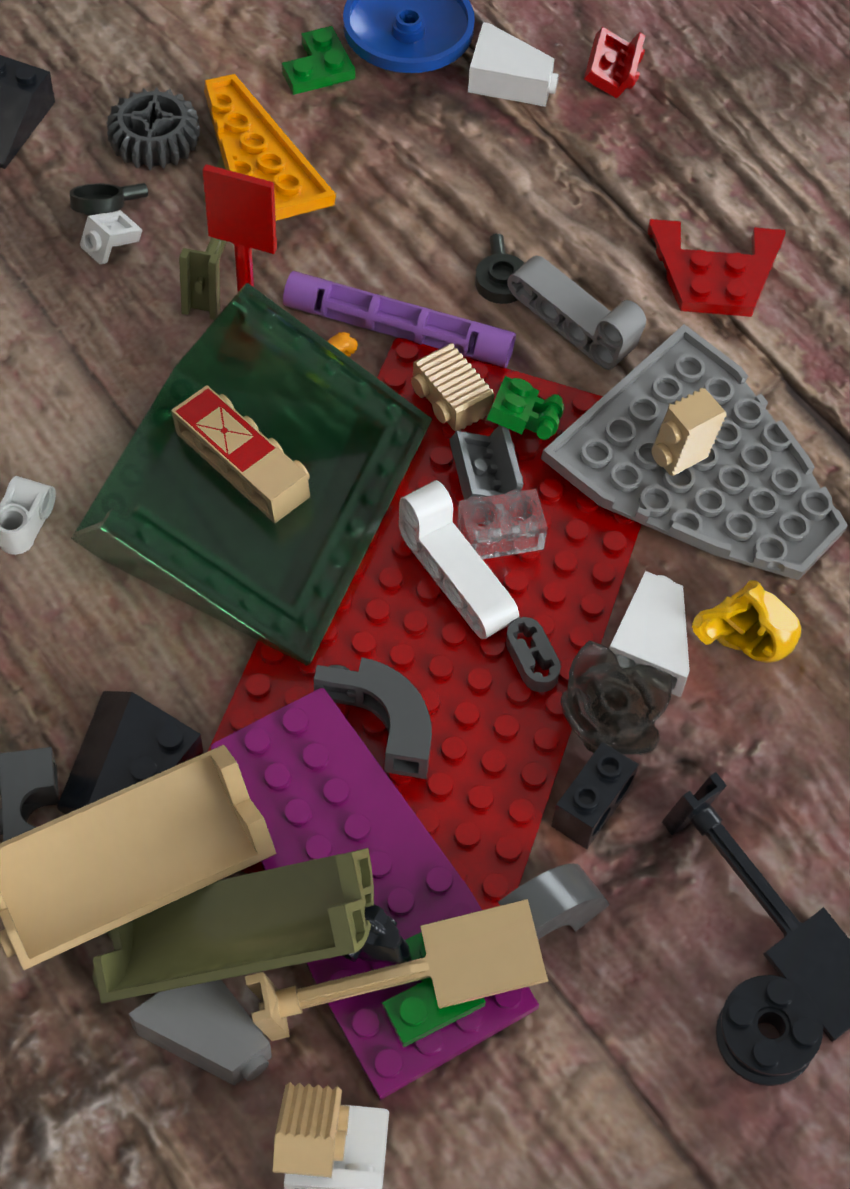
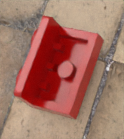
M602 26L595 35L584 80L616 99L626 88L628 90L632 89L640 75L637 68L645 54V49H643L645 35L639 32L629 43Z

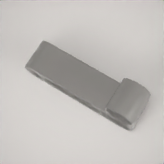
M536 255L530 258L509 276L507 281L509 290L521 303L604 369H613L639 343L646 325V316L636 303L624 300L610 311L541 256Z

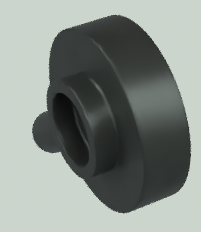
M104 183L81 185L70 190V205L74 211L84 213L87 216L110 213L121 209L124 206V201L147 197L148 188L145 183L123 187Z
M493 234L490 237L492 255L487 256L478 264L475 286L478 293L486 300L498 304H508L518 300L509 290L508 278L525 263L513 255L506 254L503 235Z

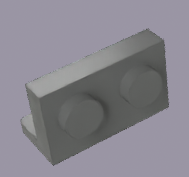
M498 425L490 436L456 431L449 441L464 502L505 509L523 488V476L519 469L509 429Z

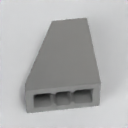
M222 980L158 992L129 1013L132 1027L138 1036L234 1086L244 1078L247 1081H251L258 1077L268 1067V1060L272 1058L270 1042L253 1023L251 1017Z

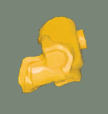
M749 580L743 588L731 597H725L724 601L714 608L699 612L692 623L693 632L705 645L711 644L717 639L723 646L742 650L750 658L764 663L776 662L787 657L797 645L802 630L796 615L775 595L765 591L756 580Z

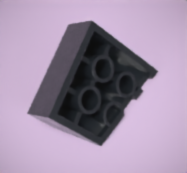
M103 691L57 805L58 810L68 814L204 754L201 734L133 692Z

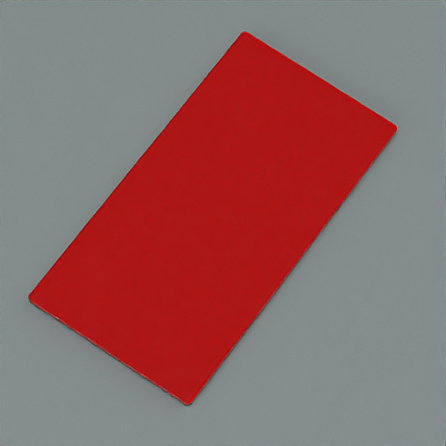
M396 338L392 343L211 745L314 691V676L317 665L327 667L341 665L351 671L359 672L361 657L378 661L395 669L406 677L422 696L430 715L432 739L426 779L392 773L386 774L466 883L481 909L486 910L500 906L498 902L520 886L642 524L599 506L541 459L543 450L603 396L467 357L464 358L467 359L468 363H471L476 373H479L480 377L484 378L489 388L493 389L494 400L505 376L511 379L520 378L529 382L533 388L539 390L537 396L545 400L553 394L561 396L564 412L559 420L557 432L546 440L540 439L537 433L528 429H524L522 434L509 429L519 469L523 476V488L505 509L465 503L449 441L455 431L447 422L441 423L436 418L431 402L426 397L420 398L415 393L411 384L413 363L439 350V348L425 344L421 345L404 338ZM485 416L483 419H479L477 423L473 422L471 426L467 425L465 429L460 431L490 436L498 427V424L486 420L488 416ZM435 480H438L445 486L453 503L452 522L514 599L518 607L519 617H528L536 620L547 635L561 665L558 683L553 689L547 692H536L528 688L523 682L506 647L508 626L486 639H481L471 629L404 541L399 529V506L402 497ZM518 633L517 639H524L528 648L531 649L532 636L525 637L523 633ZM535 660L534 673L540 672L543 677L548 676L549 669L542 670L537 660ZM335 703L385 771V752L389 735L383 722L375 714L361 707ZM260 861L241 871L250 874L264 871V868Z

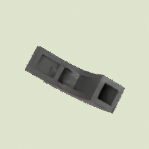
M361 657L359 672L351 671L341 665H331L329 667L317 665L314 676V691L324 688L335 703L366 709L375 714L385 725L389 735L385 752V772L426 779L430 760L432 726L427 706L415 686L395 669L378 661Z
M574 863L555 867L536 876L498 902L502 906L528 899L538 940L551 931L566 925H570L576 932L610 905L580 865Z

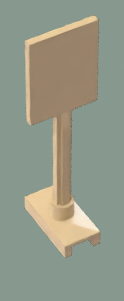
M528 899L421 925L426 950L424 958L299 989L297 986H292L279 990L264 972L245 976L248 988L262 1001L259 1003L260 1011L251 1013L253 1023L271 1041L290 1037L287 1017L301 1014L305 1008L426 978H431L433 981L439 1009L548 982Z

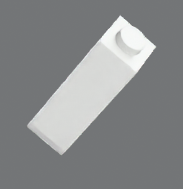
M483 22L470 64L468 92L546 107L549 93L555 94L559 74L553 73L555 59L494 25Z
M645 571L609 647L605 666L678 697H681L690 672L683 586L673 582L666 576L655 575Z

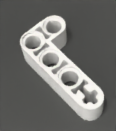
M435 480L400 499L399 529L408 547L478 637L486 639L509 626L513 620L520 618L518 607L509 592L452 522V499L445 486L438 480Z

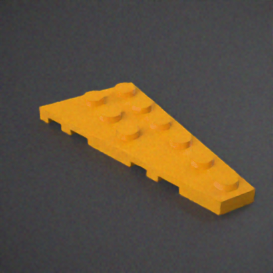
M236 74L205 80L204 93L225 169L274 182L276 221L335 205L336 193Z

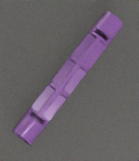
M297 271L290 273L283 293V305L286 307L439 349L453 343L455 348H458L459 353H462L464 357L507 368L515 345V332L345 286Z

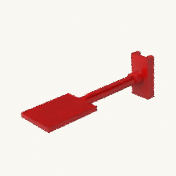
M205 164L202 170L208 236L234 244L239 304L238 311L218 349L219 360L226 361L228 356L246 360V367L254 369L279 316V306L255 300L252 248L275 254L277 250L274 182Z

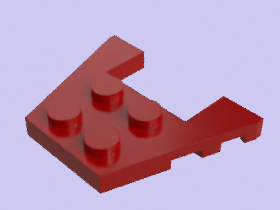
M650 219L648 225L649 237L654 239L657 246L656 254L659 261H663L667 270L666 278L680 311L752 317L769 273L776 261L777 254L783 244L786 230L754 227L752 233V255L681 249V221Z

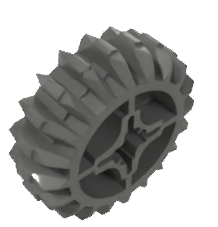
M156 87L154 91L147 92L143 88L139 94L130 91L128 99L119 98L118 105L111 106V113L107 121L108 141L116 156H121L124 163L133 162L136 169L142 165H147L149 170L153 166L159 165L165 169L168 163L177 166L179 158L188 159L189 153L196 151L197 141H199L200 136L199 116L196 110H194L191 101H185L183 94L174 96L171 89L166 92H160L158 87Z

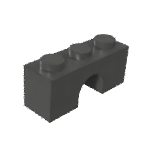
M52 747L0 753V796L2 808L0 809V835H3V842L36 828V826L27 823L29 816L36 809L59 803L58 772Z

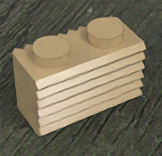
M453 343L413 363L412 387L420 398L426 397L431 402L433 412L441 423L447 422L456 432L488 416L494 401L493 389L489 388L484 378H481L480 374L476 373L475 368H472L471 363L467 362V359L463 357L462 353H459L458 348H455Z
M705 388L694 391L693 395L688 394L687 398L682 397L681 401L676 400L674 404H669L651 453L655 462L659 466L664 467L671 476L709 457L708 453L711 452L710 449L715 444L714 440L719 435L718 431L723 426L722 422L727 417L725 410Z
M289 1082L285 1085L275 1132L273 1173L332 1178L334 1161H344L350 1106L341 1105L342 1090L338 1086L332 1090L329 1085L325 1088H322L319 1084L314 1088L310 1084L304 1087L301 1083L294 1086Z

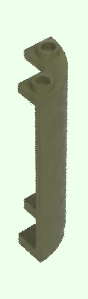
M360 849L222 879L108 931L107 933L113 942L114 951L93 958V982L99 991L101 1003L356 953L365 944L371 928L369 920H365V907L374 906V885L369 849Z

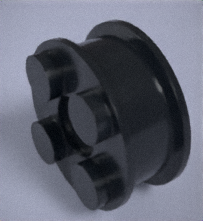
M774 975L756 976L745 980L735 987L728 996L716 1024L717 1045L727 1065L743 1079L765 1086L782 1085L799 1077L815 1057L823 1038L821 1013L810 994L797 983ZM763 1022L772 1024L778 1030L779 1038L770 1039L765 1037L760 1032L758 1024Z

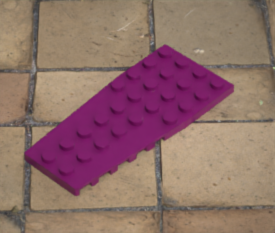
M324 688L313 691L211 745V750L225 745L237 761L249 797L264 817L277 853L261 861L264 870L368 848L373 874L374 904L381 907L387 916L397 922L396 927L399 929L400 935L404 940L422 932L421 925L482 911L466 883ZM343 956L306 963L315 984L396 965L385 962L366 961L360 958L353 962ZM421 980L326 1004L379 1100H382L536 1011L539 1008V1003L530 988L524 987L484 997L486 1001L484 1007L404 1048L383 1009L382 1002L421 983Z

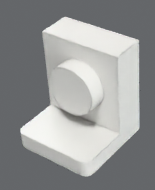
M121 210L89 215L80 246L99 264H105L108 262L112 247L139 242L142 229Z

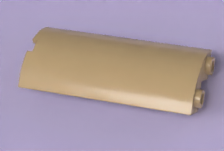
M225 745L0 843V917L5 929L0 931V942L7 957L17 955L23 970H26L277 854L264 817L251 801L238 763Z

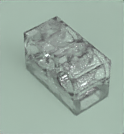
M536 489L526 491L512 490L506 494L487 497L474 496L467 500L459 501L458 529L482 559L544 550L548 527Z

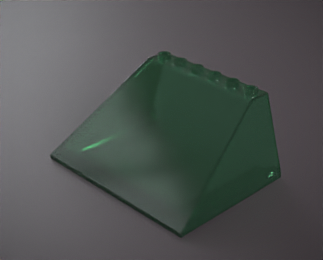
M246 283L175 365L71 539L103 561L307 666L311 663L432 418L249 283ZM206 385L218 395L224 394L239 414L243 417L249 416L266 438L275 439L282 447L284 454L292 461H300L310 475L308 482L311 497L277 523H273L177 435L171 410Z

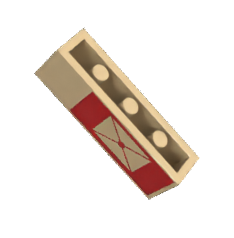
M206 385L171 410L177 435L273 523H277L311 497L308 482L310 475L305 466L298 460L292 461L284 454L280 444L273 438H266L249 416L243 417L239 414L224 394L218 395Z

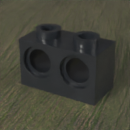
M602 742L556 804L551 827L585 849H588L631 789L639 764Z

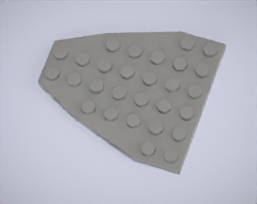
M685 324L543 450L541 459L605 509L712 555L799 580L840 538L848 526L840 511L833 506L832 497L827 488H820L812 472L815 467L809 456L782 420L775 422L766 410L767 400L762 394L756 396L746 383L748 375L742 367ZM705 388L725 410L727 417L724 418L723 426L718 431L719 435L714 440L715 444L712 445L713 448L708 453L709 457L671 476L664 467L659 466L655 462L651 453L669 404H674L676 400L681 401L682 397L687 398L688 394L693 395L694 391Z

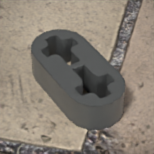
M528 617L513 620L508 626L505 643L523 682L528 688L536 692H547L553 689L558 683L561 665L542 626L536 620ZM518 633H523L525 637L532 636L531 649L528 648L524 639H517ZM535 660H537L542 670L549 669L548 676L543 677L540 672L534 673Z

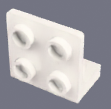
M346 1105L350 1106L344 1161H334L332 1178L285 1174L284 1189H382L389 1111L385 1108Z

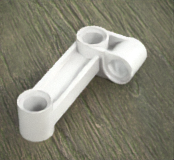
M19 476L11 479L0 503V547L4 552L17 555L28 551L32 547L44 521L49 517L56 498L54 487Z

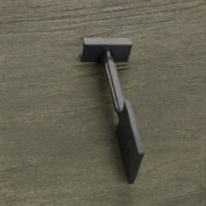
M715 772L709 776L694 795L690 791L684 794L663 819L662 823L671 835H674L690 824H693L702 836L706 835L780 928L784 938L767 950L764 956L781 977L797 983L810 994L821 1013L823 1031L833 1042L850 1029V939L824 907L805 922L801 923L798 921L721 824L723 820L711 804L727 785Z

